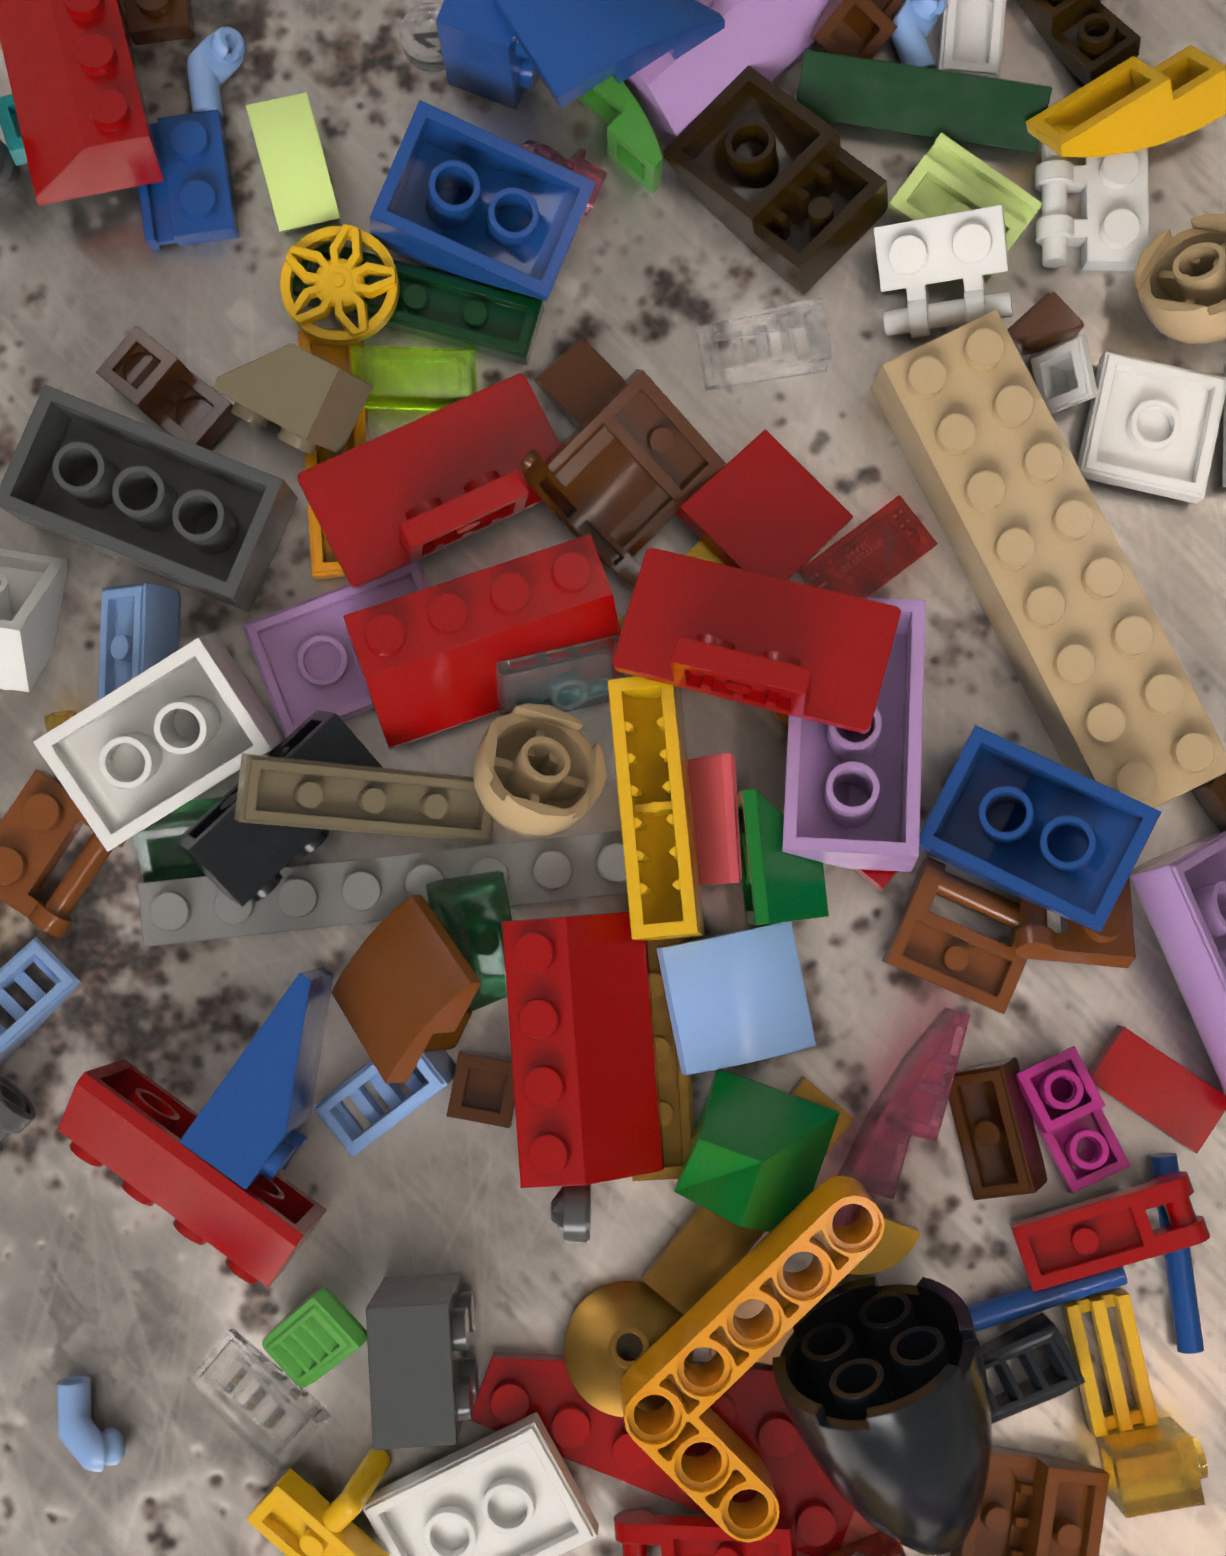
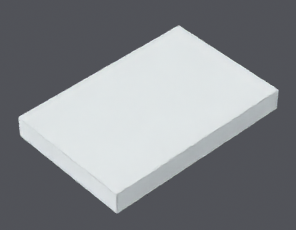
M537 1412L374 1491L363 1507L364 1513L389 1556H559L596 1538L599 1529L595 1516Z

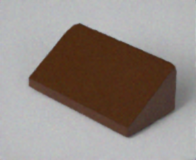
M1016 1057L987 1062L946 1072L942 1075L974 1200L1033 1194L1047 1182V1173L1033 1118L1015 1076L1016 1073L1020 1072Z

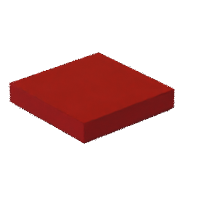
M766 429L685 501L676 513V516L725 565L785 580H790L845 528L854 517Z

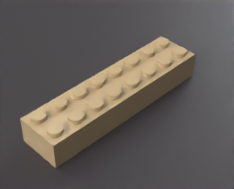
M997 309L882 364L870 389L1064 767L1153 808L1225 774L1226 750Z

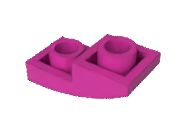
M1075 1046L1015 1074L1037 1130L1068 1193H1075L1131 1166L1101 1109L1106 1105Z

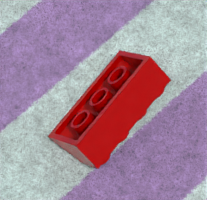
M0 0V41L38 205L164 181L120 0Z
M591 534L343 616L351 645L389 750L616 672L612 659L621 632L613 593Z
M616 912L503 921V945L521 1188L590 1185L663 1171L665 1164L647 940L632 939L630 913Z
M125 1059L84 1072L73 1089L57 1129L72 1141L69 1145L71 1151L81 1160L92 1166L102 1167L104 1164L124 1179L121 1183L123 1190L136 1201L147 1206H153L156 1203L175 1218L173 1221L174 1227L184 1237L199 1245H205L208 1242L227 1256L225 1264L236 1276L251 1284H257L260 1281L269 1288L286 1268L327 1209L280 1174L272 1181L263 1176L245 1190L185 1147L179 1141L199 1114Z

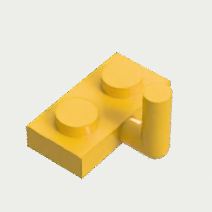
M371 1448L341 1494L332 1503L326 1500L314 1486L307 1483L295 1471L289 1468L261 1498L246 1518V1521L286 1556H389L385 1550L375 1543L363 1529L356 1526L352 1520L362 1511L391 1465V1458L386 1451L373 1450Z

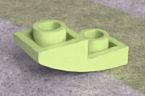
M307 92L246 105L279 233L339 220L340 215Z

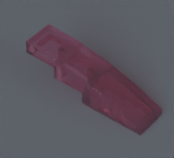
M945 1007L904 1055L869 1109L838 1176L852 1177L862 1183L867 1192L894 1200L911 1135L937 1143L970 1014ZM848 1204L841 1207L834 1215L832 1224L837 1226L850 1225L859 1217L862 1205Z

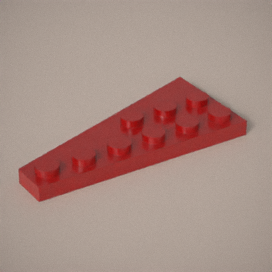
M493 1352L479 1389L478 1399L473 1404V1418L470 1421L498 1431L537 1412L563 1458L708 1515L632 1440L626 1431L623 1417L612 1416L596 1409L578 1393L569 1378L564 1355ZM622 1358V1359L625 1360V1361H633V1360H635V1359H637V1358ZM693 1361V1362H692V1364H695V1365H700V1364H705V1363H707V1362H697V1361ZM754 1364L710 1408L762 1459L768 1468L778 1499L779 1519H795L797 1551L809 1556H837L855 1509L839 1494L825 1476L800 1437L780 1395L773 1376L772 1365ZM705 1442L694 1443L685 1450L684 1454L692 1457L703 1456L711 1450L713 1445ZM751 1489L742 1490L735 1494L731 1500L740 1503L746 1502L754 1498L758 1491Z

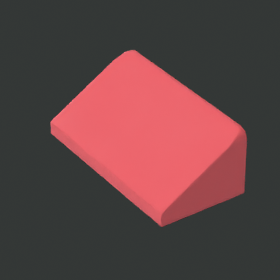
M722 753L689 759L687 761L700 885L740 883L739 880L742 879L735 756H732V753Z

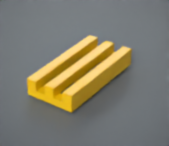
M1118 1289L1062 1304L1061 1307L1072 1357L1085 1380V1383L1081 1384L1079 1388L1088 1429L1095 1438L1108 1435L1107 1430L1115 1428L1120 1432L1134 1430L1133 1425L1143 1423L1146 1427L1159 1424L1130 1294L1124 1289ZM1110 1307L1114 1309L1135 1406L1128 1407L1106 1309ZM1091 1312L1113 1408V1411L1104 1413L1081 1316L1082 1313Z

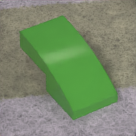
M612 75L577 99L608 125L607 156L654 194L661 186L663 162L657 138L636 98L623 81L618 84Z

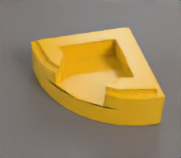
M856 1206L850 1224L859 1217L862 1207ZM883 1215L885 1227L882 1239L848 1274L869 1275L893 1267L908 1255L916 1244L921 1232L915 1227Z

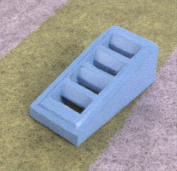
M37 937L0 968V1005L16 1020L7 1030L0 1023V1066L81 984L75 975ZM33 962L56 984L47 994L25 973V970ZM14 982L36 1002L27 1012L6 991Z
M445 1050L423 1052L408 1082H404L412 1092L406 1097L396 1083L385 1084L371 1060L315 1104L313 1108L351 1157H353L448 1085L454 1078L456 1064ZM369 1081L391 1110L387 1113L382 1110L363 1084ZM347 1096L352 1099L371 1125L367 1129H363L342 1102Z

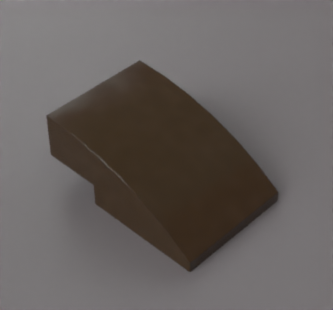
M749 65L663 150L664 159L702 203L747 248L803 296L885 214L888 207L887 180L841 148L840 134L837 129Z

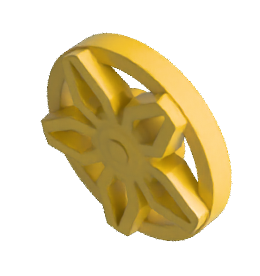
M343 224L342 226H329L318 229L302 238L295 246L293 245L285 256L280 276L282 301L296 326L306 335L319 342L331 345H351L364 341L378 333L387 324L398 303L399 277L390 253L378 239L356 226ZM346 241L352 242V254L349 259L340 258L339 256ZM332 242L329 247L331 259L328 261L321 252L314 250L323 244ZM362 245L374 252L383 265L369 262L361 265L363 261ZM304 259L318 263L320 267L316 273L307 272L300 264L301 261ZM296 274L304 284L310 285V287L304 288L294 302L293 280ZM369 275L388 277L370 285H366L364 279ZM387 292L379 311L368 320V309L364 299H373ZM318 297L321 302L320 306L302 313L311 299ZM357 309L359 327H355L344 313ZM334 312L336 320L345 330H326L312 323L328 318L330 313Z

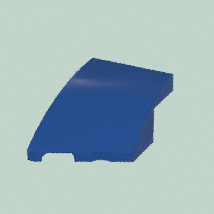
M493 0L560 109L612 75L619 84L667 52H670L674 60H676L725 28V20L721 14L697 0Z

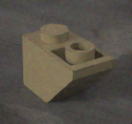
M290 343L218 376L212 389L235 401L231 410L232 414L262 429H266L269 421H272L281 426L277 436L278 439L312 455L316 445L338 454L342 453L374 385Z

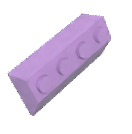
M697 0L720 13L725 20V28L676 60H674L670 52H667L623 82L638 101L650 125L670 144L748 65L773 84L776 83L803 57L805 48L812 49L817 44L810 34L829 0Z
M864 598L897 606L901 610L869 732L862 734L789 715L782 852L846 869L912 872L919 857L926 600Z

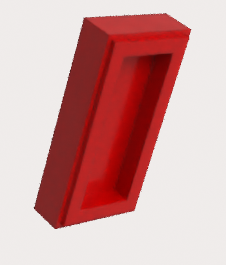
M1117 1025L1088 1069L1097 1088L1196 1154L1226 1110V1096L1124 1026Z

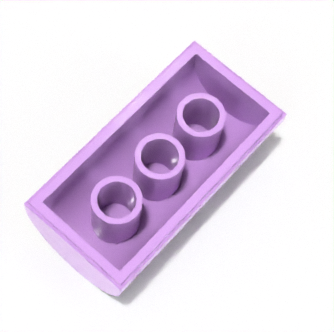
M1225 830L1176 848L1137 866L1132 870L1130 879L1226 1094Z

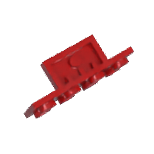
M518 373L300 472L297 478L349 585L353 589H358L542 503L543 501L523 476L520 462L532 449L536 450L542 460L545 461L560 446V443L526 376Z
M648 548L644 554L612 664L614 669L621 673L865 734L871 728L901 610L897 606L657 548Z

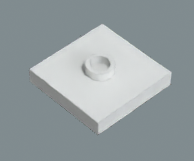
M1105 351L1099 359L1095 377L1098 396L1090 401L1077 462L1084 479L1197 504L1205 496L1226 394V377Z

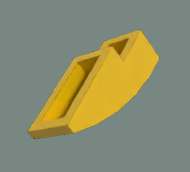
M1189 45L1155 67H1151L1137 57L1132 56L1027 120V131L1062 157L1093 158L1110 156L1161 145L1196 131L1226 115V65L1192 45Z

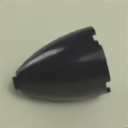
M871 1276L838 1286L827 1293L792 1327L794 1332L783 1347L780 1357H773V1376L796 1430L816 1464L839 1494L866 1521L893 1541L916 1552L932 1556L946 1554L964 1542L978 1516L987 1485L992 1446L991 1403L986 1368L970 1311L962 1298L951 1288L926 1277H922L917 1285L879 1286L876 1276Z

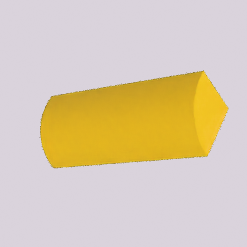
M637 676L608 680L632 939L666 940L705 936L680 687Z

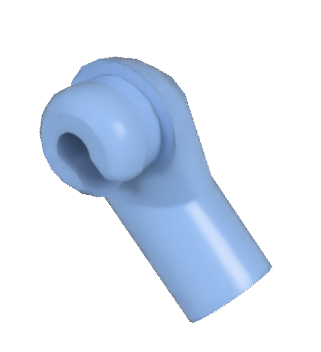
M905 0L892 20L898 27L892 33L891 39L901 63L937 68L926 39L936 24L938 15L945 10L947 0Z
M229 26L218 28L215 32L209 34L189 55L187 74L192 113L218 109L223 117L221 86L239 68L246 51L244 37L235 28Z
M74 1376L59 1380L57 1382L58 1436L61 1442L85 1470L101 1472L105 1465H117L125 1454L124 1437L120 1431L112 1427L100 1432L92 1421L90 1377Z

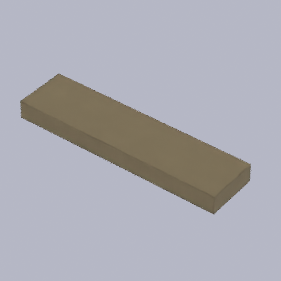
M242 753L234 817V820L238 822L491 843L494 819L485 811L474 787V777Z

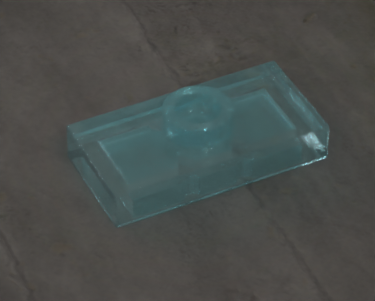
M616 635L496 663L500 716L510 714L515 706L525 703L551 705L564 712H569L610 702L608 680L626 678V674L616 671L612 664L619 636Z

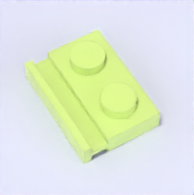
M941 132L934 145L923 156L892 198L885 214L898 223L1003 205L1007 252H1009L1043 203ZM992 274L984 275L985 284Z

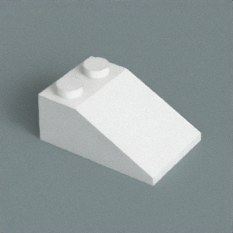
M215 632L196 638L33 741V743L108 852L240 770L242 753L264 755L285 739Z

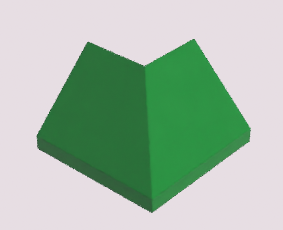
M756 789L740 791L737 794L742 866L741 882L746 923L762 925L828 917L823 862L782 852L784 815Z
M717 1069L674 1192L740 1227L771 1232L814 1190L840 1112L730 1071Z

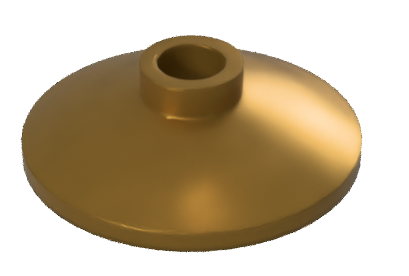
M617 1281L593 1291L575 1309L568 1323L564 1338L566 1369L578 1393L596 1409L612 1416L623 1417L620 1396L622 1377L629 1367L684 1315L644 1282ZM626 1334L636 1336L642 1345L640 1356L633 1361L623 1360L616 1351L618 1339ZM694 1350L685 1359L690 1364L693 1362ZM650 1395L640 1400L636 1406L641 1410L653 1411L664 1406L668 1399L659 1395Z

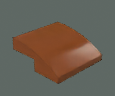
M411 895L396 907L367 937L341 973L331 993L385 1084L408 1082L434 1033L456 1031L480 987L481 981L422 895Z
M992 1445L988 1480L980 1511L966 1539L960 1546L951 1551V1556H1099L1110 1474L1104 1469L1063 1458Z

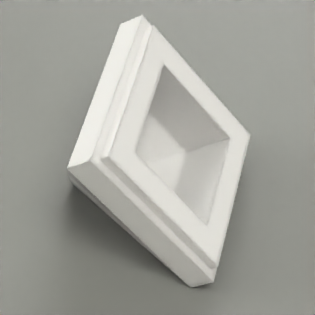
M1080 334L1029 357L1033 380L1051 415L1098 396L1086 335Z

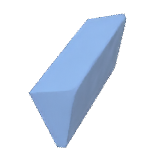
M150 583L102 588L98 700L179 650V591Z

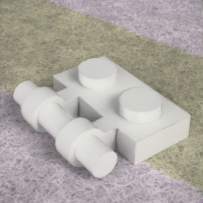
M1041 143V163L1035 167V189L1042 192V217L1036 221V243L1042 246V265L1046 268L1065 266L1068 262L1067 247H1080L1081 271H1135L1142 252L1149 246L1148 148L1126 154L1093 158L1079 157V165H1073L1066 160V157L1060 156ZM1067 193L1080 194V219H1073L1067 215Z
M1003 205L874 227L881 292L906 288L907 293L906 308L883 312L886 336L910 333L912 339L931 336L932 329L967 324L996 309L1001 318L1013 316L1011 291L986 294L984 275L1009 271ZM963 279L964 298L929 304L927 284Z

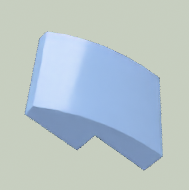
M791 921L762 924L725 934H709L656 948L681 1074L690 1075L737 1066L816 1046Z

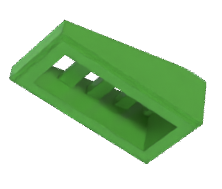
M322 1287L295 1306L264 1337L262 1346L299 1387L303 1388L316 1382L360 1348L367 1340V1330L328 1288L324 1289Z

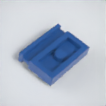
M219 110L157 118L158 123L150 125L164 181L138 186L146 243L151 250L161 249V245L177 243L179 246L240 238L225 125Z

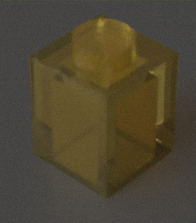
M1170 1416L1158 1418L1159 1424L1146 1427L1143 1423L1134 1424V1430L1120 1432L1115 1428L1107 1430L1108 1435L1096 1438L1101 1468L1110 1474L1107 1496L1125 1518L1205 1505L1200 1479L1208 1477V1466L1203 1448L1197 1437H1192Z

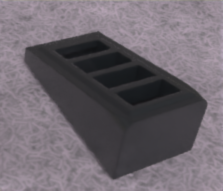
M1043 1312L980 1346L985 1368L993 1367L1005 1390L994 1397L988 1385L991 1403V1424L1063 1395L1085 1383L1057 1327ZM1041 1346L1052 1365L1041 1371L1031 1350ZM1015 1357L1019 1359L1028 1376L1027 1380L1019 1384L1006 1362Z

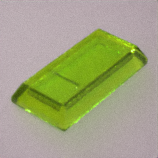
M351 345V374L374 385L363 409L439 410L476 393V349Z

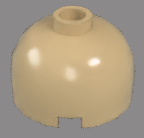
M1226 213L1204 214L1190 220L1193 228L1182 231L1172 237L1170 229L1166 230L1152 241L1139 258L1134 271V279L1141 307L1159 332L1169 338L1185 344H1208L1226 339Z
M525 703L515 706L510 714L501 717L499 715L489 725L482 737L472 766L477 796L485 811L501 826L521 835L547 836L566 830L574 825L602 794L607 771L601 747L598 742L593 747L590 745L588 739L579 732L584 725L567 712L551 705Z

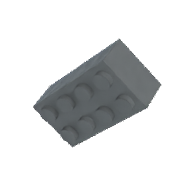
M45 384L0 485V508L17 519L247 612H250L298 500V497L284 479Z

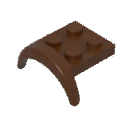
M636 369L545 461L542 460L536 450L532 449L520 462L523 476L544 504L576 538L591 534L600 561L632 588L635 587L641 565L633 556L677 513L679 507L726 465L724 460L645 371Z

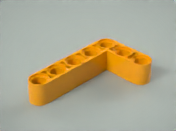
M843 1175L830 1177L814 1189L629 1367L621 1380L620 1396L626 1431L632 1440L729 1536L737 1541L749 1543L759 1541L768 1536L778 1523L780 1514L779 1504L768 1468L762 1459L710 1406L855 1268L882 1239L885 1227L883 1214L863 1184L852 1177ZM848 1204L862 1205L859 1217L850 1225L837 1226L832 1224L834 1215L841 1207ZM802 1251L813 1254L811 1263L804 1270L793 1273L783 1269L784 1263L791 1255ZM756 1299L765 1302L761 1312L752 1318L744 1319L734 1315L737 1307L746 1300ZM708 1347L716 1351L714 1357L705 1364L695 1365L685 1361L688 1354L696 1348ZM650 1395H659L668 1399L664 1406L653 1411L641 1410L636 1406L640 1400ZM705 1442L713 1445L711 1450L703 1456L692 1457L684 1454L685 1450L694 1443ZM751 1489L758 1491L756 1496L749 1501L740 1503L731 1500L735 1494L742 1490Z

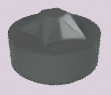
M591 1184L563 1186L551 1201V1220L563 1232L564 1244H587V1240H590Z

